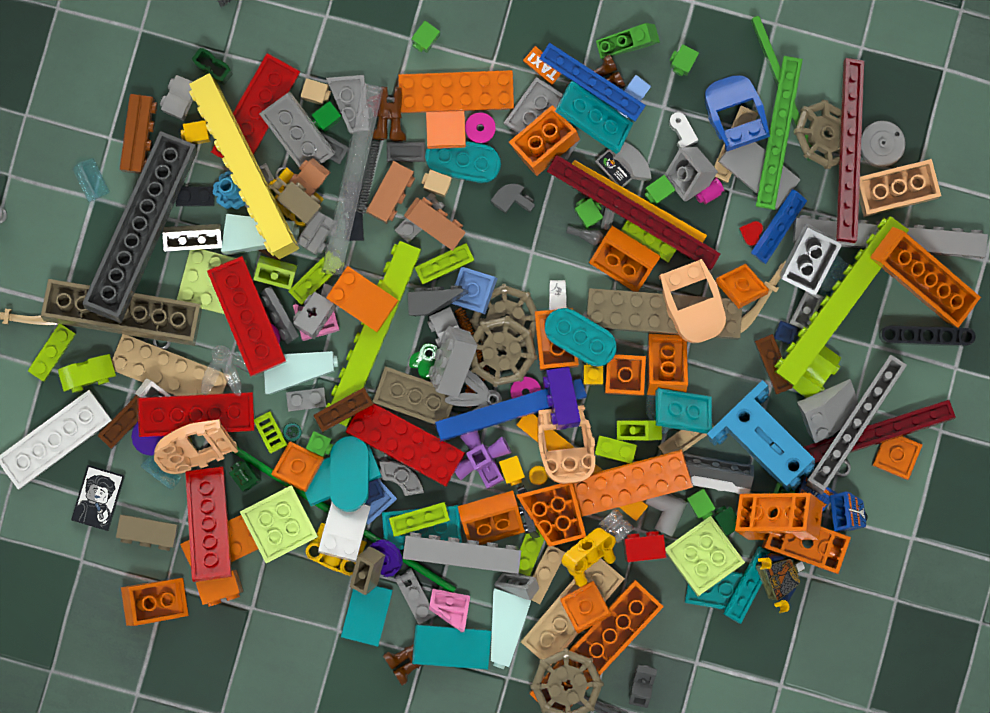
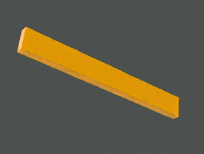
M576 160L572 162L579 169L702 243L704 242L706 234Z
M534 414L522 417L516 425L538 442V417ZM544 430L546 449L548 451L575 448L554 430ZM595 464L593 473L603 471V469ZM640 501L619 508L637 521L648 505Z

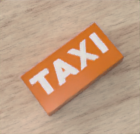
M535 46L523 62L549 84L553 85L562 74L539 60L543 52Z

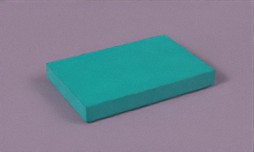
M662 388L656 389V426L705 434L712 429V397Z
M732 572L699 597L688 584L685 603L725 610L744 574Z
M376 586L367 595H364L353 589L341 637L378 647L393 590Z

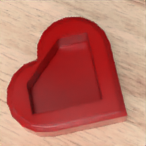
M754 221L739 228L744 242L748 246H754L758 243L759 235L763 231V226L760 222Z

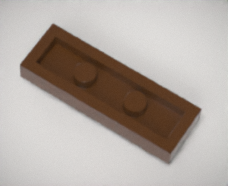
M773 334L754 341L775 394L777 395L792 389L793 385L775 373L777 368L774 366L782 356Z
M363 387L313 416L321 431L324 432L374 404Z
M138 395L97 435L111 449L137 424V398H140Z

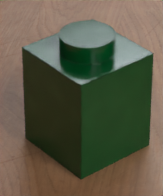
M724 505L715 511L716 515L713 518L725 536L735 532L737 516L731 506L726 508Z

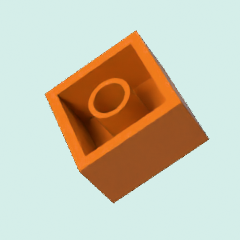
M615 355L606 364L604 394L643 396L646 356Z
M237 570L232 571V577L196 582L202 605L208 604V607L222 603L221 599L226 598L227 601L240 597L239 593L243 592Z

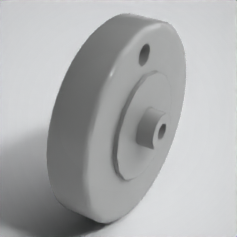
M874 122L867 126L861 134V155L866 162L873 166H891L902 157L905 151L906 142L904 134L898 126L891 122Z

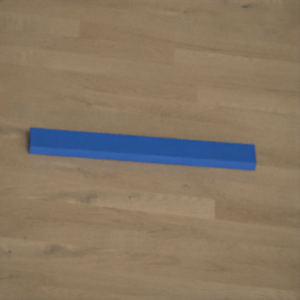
M581 378L573 380L576 401L586 398L587 394ZM548 388L437 421L435 426L440 441L539 412V410L551 409L552 407H548L547 404Z

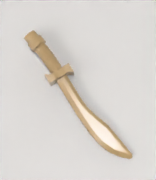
M786 260L783 264L781 263L769 283L764 282L765 286L769 289L768 294L761 297L756 305L742 317L741 333L753 323L772 291L775 293L778 291L779 287L776 288L775 286L781 279L779 274Z
M5 309V312H0V320H4L2 324L9 325V321L37 325H57V323L43 321L41 315L23 316L10 314L12 309Z

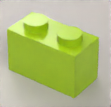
M260 256L254 280L291 290L298 265Z
M656 420L617 421V440H662V426H656Z
M599 436L594 455L629 464L633 463L637 445Z

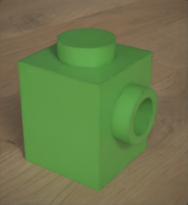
M682 44L678 52H673L669 60L672 62L670 67L673 68V72L677 75L683 76L684 74L687 76L699 53Z
M586 198L576 203L577 207L574 211L586 229L603 219L599 203L593 202L592 199L586 200Z
M313 431L306 449L325 457L326 454H330L334 444L331 443L332 439Z

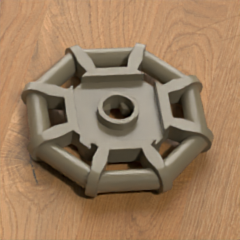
M822 100L808 107L803 106L800 110L801 114L796 129H794V135L797 136L804 153L803 156L822 165L824 169H831V167L838 165L840 162V156L833 158L832 153L837 151L840 155L842 110L830 104L828 100ZM821 111L822 116L817 117L814 112ZM807 119L811 121L809 128H804ZM827 130L830 137H826L824 131ZM818 150L824 153V158L814 153V151Z
M502 284V286L493 290L491 299L502 294L503 300L493 305L489 302V311L486 319L480 318L482 313L475 311L472 319H470V324H472L475 332L481 321L499 319L506 314L523 327L525 321H531L529 329H531L532 339H534L536 333L535 311L538 310L530 296L531 293ZM507 294L521 299L518 303L507 300ZM524 303H526L530 311V316H525L521 308ZM498 326L489 329L493 334L496 332H502L503 326ZM511 327L508 328L507 332L514 337L521 335ZM485 333L480 338L481 346L488 338ZM525 339L519 342L521 348L526 346ZM504 346L502 348L498 347L496 349L499 352L507 354V352L505 351L506 347Z
M507 315L499 319L481 321L473 338L478 343L484 332L488 335V338L482 346H477L476 350H482L484 361L478 363L475 352L471 362L472 373H476L494 385L493 387L517 381L522 382L529 368L538 357L535 353L531 329L528 330ZM498 326H503L502 332H496L493 334L489 329ZM511 327L521 335L518 338L507 332L508 328ZM524 339L528 353L521 352L519 342ZM504 346L506 347L505 351L507 354L500 357L497 355L498 351L496 349ZM521 357L525 358L524 364L518 371L515 367ZM488 365L496 371L495 376L482 368ZM512 369L514 373L513 375L500 377V372Z
M564 648L563 651L539 661L540 664L530 689L533 690L542 713H588L595 710L594 707L604 682L601 681L591 657L588 658L569 651L568 648ZM563 659L564 665L553 670L550 665ZM569 659L581 663V667L576 668L568 665ZM586 668L593 680L591 682H587L583 674ZM545 670L550 672L547 684L541 683ZM570 680V684L573 685L572 689L568 688V690L565 691L564 686H562L561 684L562 682ZM587 687H593L589 701L584 698ZM547 688L552 699L547 702L541 689ZM579 701L584 704V706L571 711L570 709L571 705ZM554 702L565 705V712L551 706Z

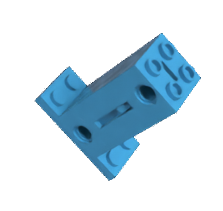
M762 380L707 433L709 441L715 446L717 443L719 445L727 439V434L729 433L787 492L791 489L794 491L801 484L800 480L804 476L809 477L815 470V459L761 406L769 398L768 385ZM743 418H749V421L741 422ZM792 466L799 467L797 471L789 470Z

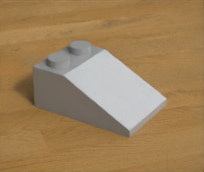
M849 379L797 403L807 432L813 441L817 443L833 436L844 426L858 405V400L852 381Z

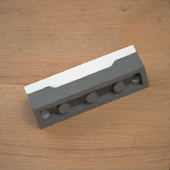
M683 453L693 485L701 488H712L718 491L750 494L754 478V465Z

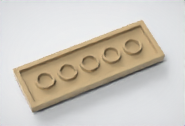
M122 334L112 359L115 372L140 382H144L147 378L164 391L176 396L223 394L230 375Z
M601 558L584 571L588 581L587 584L594 581L605 602L625 579ZM574 579L521 640V643L540 659L548 658L563 651L578 635L560 601L564 596L581 588L576 585Z

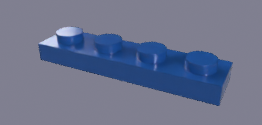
M793 189L791 190L752 250L751 254L764 264L768 262L807 202L800 193Z

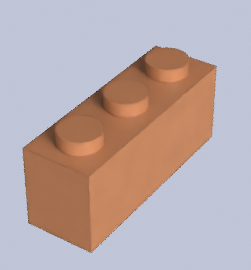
M393 161L366 211L367 214L388 224L389 220L393 221L397 214L395 209L398 203L402 205L406 194H404L406 188H411L415 181V177H413L414 171Z
M416 197L404 216L453 251L466 233L461 229L463 225L455 219L452 222L446 218L448 214L440 208L437 211L431 207L433 203L423 197L421 200Z

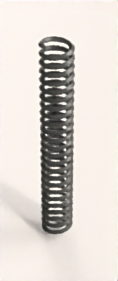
M371 140L369 142L362 185H360L358 202L356 203L357 208H355L357 212L363 214L367 210V199H369L367 196H370L368 194L370 191L368 190H371L373 170H375L373 167H376L374 165L376 162L374 161H377L378 147L381 144L379 141Z

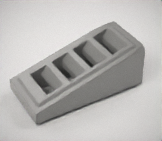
M503 572L494 584L498 589L527 600H532L539 590L536 577Z

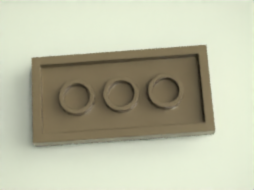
M386 366L373 400L375 404L432 424L449 418L453 405L445 402V398L449 395L436 392L432 382Z

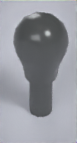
M571 226L567 228L568 234L579 236L591 245L600 244L604 237L601 230L596 228L579 229Z

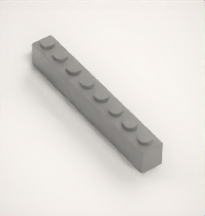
M892 355L889 356L807 480L806 485L821 495L824 493L903 373L907 364Z

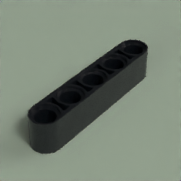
M890 325L880 330L879 339L885 344L964 347L974 343L976 335L969 328ZM886 330L892 331V340L885 338L884 333ZM905 330L912 333L910 341L904 338ZM924 331L930 332L932 336L930 341L924 340ZM943 332L950 334L949 342L942 339ZM963 332H966L970 337L967 343L961 339Z

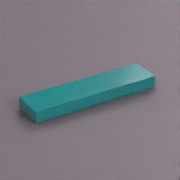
M759 546L723 615L739 624L742 623L762 585L756 565L762 563L758 562V558H763L770 552Z

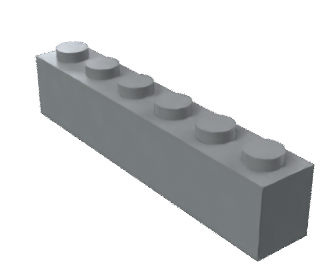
M411 532L410 536H405L403 559L519 573L521 550H517V546L506 545V548H498V544L487 542L486 546L479 545V541L468 540L467 543H459L460 539L448 537V541L440 540L441 536L429 535L428 539L421 538L419 533Z

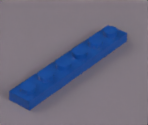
M551 43L548 44L539 58L540 61L571 81H574L634 122L646 106Z

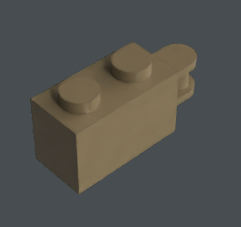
M276 177L275 183L269 185V188L279 195L277 201L308 226L322 209L321 205H319L321 201L313 194L308 196L305 193L306 188L300 183L294 184L291 181L287 185L279 177ZM283 185L286 188L280 193L278 190Z

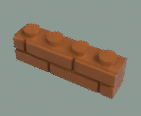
M130 94L120 170L122 172L141 174L147 161V151H151L152 140H149L150 132H154L155 122L152 121V115L156 114L157 102H154L155 99L151 96Z

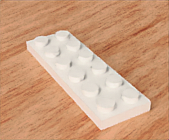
M88 390L0 455V465L17 489L20 490L107 426L112 419L93 393Z

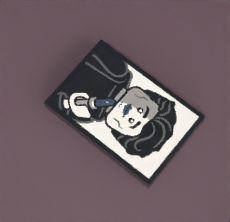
M87 465L71 521L109 531L125 476Z

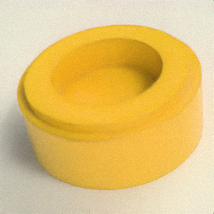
M535 466L529 472V480L535 485L544 484L548 478L542 466Z

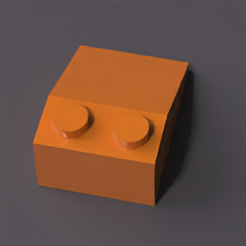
M348 266L326 297L377 333L399 301Z
M555 310L535 311L540 371L579 366L578 358L550 342L545 334L546 319Z
M648 335L647 395H656L655 391L657 388L680 392L687 391V341L680 335Z
M183 578L121 587L126 626H137L188 616Z

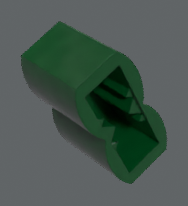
M199 48L192 57L197 68L202 72L210 73L219 84L225 85L233 75L229 66L222 60L215 59L213 54L207 49Z

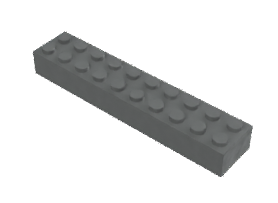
M159 132L83 301L86 310L119 323L122 322L197 154L195 144L167 133Z

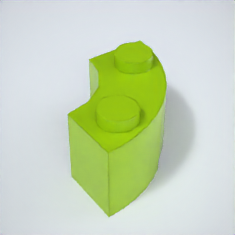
M824 346L797 384L792 388L806 398L824 391L823 385L831 374L835 375L841 367L838 365L841 357Z
M110 354L57 369L63 391L72 390V393L82 391L84 386L97 382L98 385L109 383V379L116 376Z

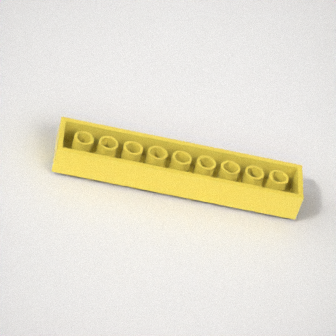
M210 73L190 83L189 85L192 90L189 93L197 105H200L197 109L201 117L208 122L205 125L209 133L216 139L214 141L216 148L225 156L222 158L225 166L233 172L230 176L234 184L239 189L241 188L239 194L243 202H246L247 206L249 205V208H247L249 215L258 223L255 225L258 233L266 239L264 245L267 251L278 259L297 251L300 248L219 84Z

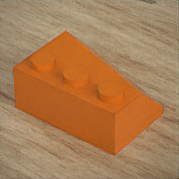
M561 483L516 495L549 547L586 537L573 483Z

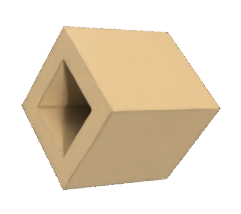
M306 78L301 99L324 106L325 101L328 102L331 95L329 86Z
M430 170L429 174L425 173L421 184H424V190L446 197L452 177Z

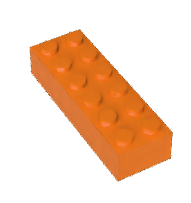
M892 227L870 256L876 264L946 323L959 328L981 298L907 233L898 228Z

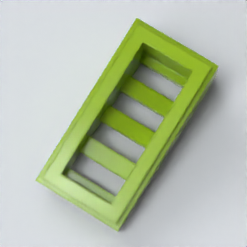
M270 411L254 419V423L270 454L288 445ZM268 418L270 419V422L263 426L259 424ZM273 425V427H274L273 429H271V430H269L268 432L264 433L263 430H264L265 428H267V427ZM274 432L277 433L276 436L270 439H267L266 437ZM280 439L281 442L271 446V442Z

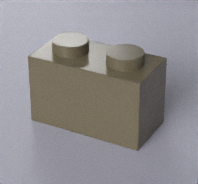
M370 546L357 556L350 587L364 595L373 590L378 585L385 554Z

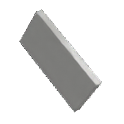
M290 91L259 113L298 167L305 160L309 162L312 158L322 164L335 154L334 150Z
M756 142L726 151L718 162L758 195L766 150ZM784 165L776 200V210L800 181Z

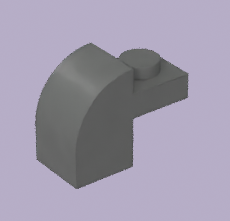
M518 184L503 186L491 199V204L505 214L514 203H517L529 213L535 208L532 198L526 194L524 196L521 195L524 187Z
M638 665L634 673L629 704L648 708L657 669L647 665Z

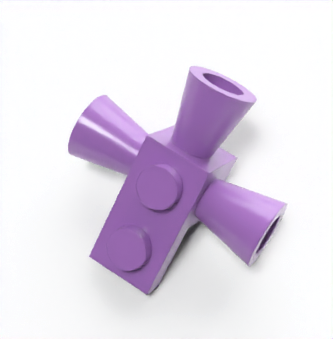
M478 430L461 435L460 438L471 451L466 453L468 459L462 460L455 471L458 478L462 480L473 470L479 472L487 489L504 481L505 479L494 458L512 453L503 436L488 447L481 444Z

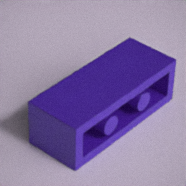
M569 366L546 370L545 377H543L544 388H548L549 395L546 397L548 407H552L553 413L550 414L552 425L556 426V430L579 427L581 419Z

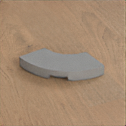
M624 142L619 153L613 152V159L620 161L627 167L631 179L651 180L650 168L645 158L632 145Z
M379 461L382 480L397 483L402 488L405 496L424 493L418 477L408 467L393 461Z

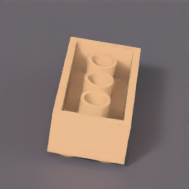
M932 159L860 177L859 201L863 217L941 197Z

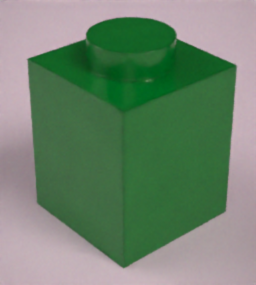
M330 101L312 114L314 119L312 122L318 130L322 129L324 133L342 120V116Z

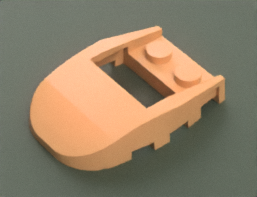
M702 259L659 275L668 316L672 319L678 334L685 341L701 343L718 336L723 331L726 325V315L722 297L715 280ZM707 279L713 298L677 310L671 292Z
M584 405L578 406L581 419L579 427L581 426L584 443V447L547 451L544 430L556 429V426L551 423L550 414L553 412L552 409L539 410L538 445L547 476L557 483L581 482L590 477L594 471L595 440L592 437L589 420L585 419Z
M212 420L188 424L163 437L155 447L154 461L166 473L181 474L191 471V467H207L208 462L215 459L220 461L225 458L224 454L230 452L237 453L238 449L236 441L232 440L221 425V421ZM194 434L198 436L203 435L211 447L198 451L188 439V436Z

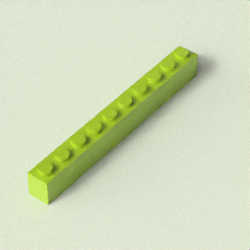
M893 217L883 218L877 226L879 228L875 235L872 233L866 241L868 244L866 248L858 251L854 257L856 259L855 263L847 266L843 272L844 278L841 281H836L832 287L833 293L830 297L826 295L820 303L822 308L819 312L815 311L809 318L811 323L807 328L803 327L797 335L800 338L796 343L792 342L786 350L788 352L784 359L781 357L774 366L777 368L775 373L791 385L795 386L880 271L881 267L870 256L891 228H898L905 233L909 231L908 228Z
M399 241L398 245L394 244L391 251L393 258L391 262L387 261L383 270L386 273L383 280H379L377 286L399 301L378 333L361 322L363 329L361 333L357 332L355 336L354 350L350 349L346 358L349 361L347 367L342 368L338 377L341 378L339 386L335 385L331 394L334 398L331 403H327L325 408L365 387L421 254V249ZM352 417L339 424L348 427Z

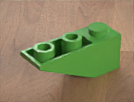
M645 23L596 40L600 58L604 59L609 54L610 56L635 51L660 43L655 24Z

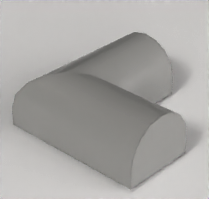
M805 291L790 324L800 329L803 327L807 328L811 323L809 318L815 311H818L824 297Z
M672 494L647 499L645 504L662 511L654 529L672 537L688 502Z

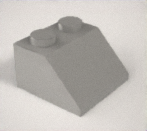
M680 147L664 175L684 201H688L709 187L718 171L698 147Z

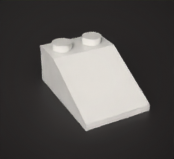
M332 502L318 553L356 562L371 506L363 504L356 511L344 512L338 509Z

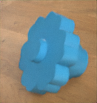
M227 171L219 176V182L214 183L213 194L217 197L216 202L225 209L231 207L239 209L246 202H243L239 194L241 188L239 189L234 184L230 176L233 173Z

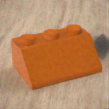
M553 105L509 141V144L536 176L551 165L556 155L561 156L580 140L576 129L565 118L555 112L556 108Z
M612 226L589 263L632 291L638 292L661 256Z
M513 491L457 506L467 541H479V545H483L487 542L490 543L525 533Z

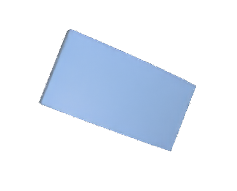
M635 75L624 91L641 101L651 85L638 75Z

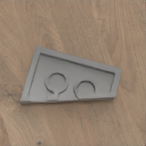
M364 75L326 78L349 133H369Z

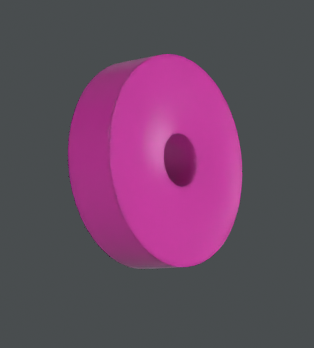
M475 113L466 121V135L474 143H487L495 134V122L486 113ZM482 125L484 130L478 131L477 126Z
M524 377L522 382L517 381L513 383L511 398L523 396V389H528L530 393L540 391L541 387L535 379Z

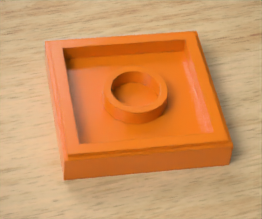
M464 110L426 112L427 149L466 147Z
M747 264L717 277L715 281L738 309L767 295L769 289Z
M903 436L880 444L872 466L909 480L923 444Z
M290 441L274 468L272 476L306 492L324 458Z
M594 581L560 599L578 634L612 615Z

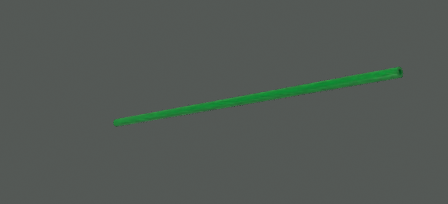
M237 447L238 452L234 453L235 455L285 487L291 486L272 476L273 469ZM293 486L296 494L308 501L305 492ZM320 502L315 505L327 514L329 513L330 506L326 503ZM364 530L363 537L372 543L381 540L370 531ZM400 551L403 563L447 591L454 593L457 587L415 560L403 559V553Z

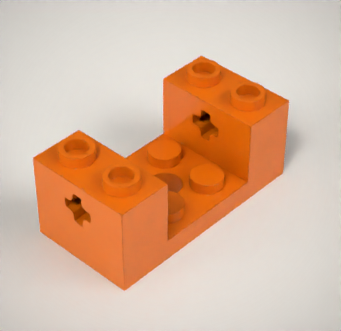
M811 493L740 494L735 531L748 540H766L767 533H792L801 540H819L823 502ZM774 509H778V514L771 518V512Z
M774 511L772 518L778 514V511ZM820 526L819 540H812L813 544L810 548H805L802 540L792 533H767L762 548L838 574L851 537Z

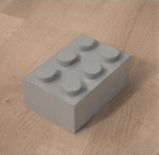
M805 223L779 274L781 279L816 295L842 246L841 241H836L835 237Z
M448 326L447 331L442 335V345L436 351V361L434 366H431L428 376L436 392L458 398L478 345L469 331Z

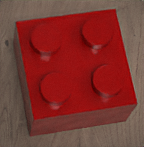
M659 531L646 532V536L640 537L639 533L627 534V538L623 539L626 562L666 558L664 535H659Z

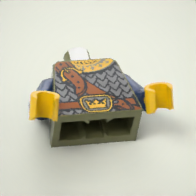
M768 553L763 558H758V562L762 563L756 565V569L768 598L778 601L774 605L775 607H780L779 613L788 612L790 608L789 601L796 590V586L800 584L797 573L805 569L804 564L800 560L792 562L791 558H786L782 554Z

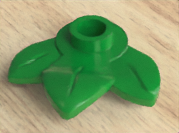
M432 343L424 344L419 352L412 354L409 360V367L418 368L420 377L426 381L430 379L428 376L431 366H434L436 361L435 354L438 349ZM431 350L433 354L427 356L425 352Z

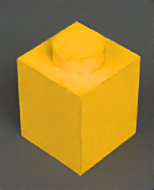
M204 120L183 124L184 130H181L182 140L192 144L211 142L209 131L205 125L207 122Z
M583 365V385H603V366Z
M517 456L499 462L506 484L511 483V486L522 483L521 479L525 478Z

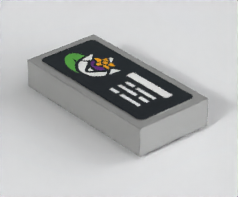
M610 149L595 161L604 173L621 187L626 186L632 180L627 167L620 161L613 159V152Z

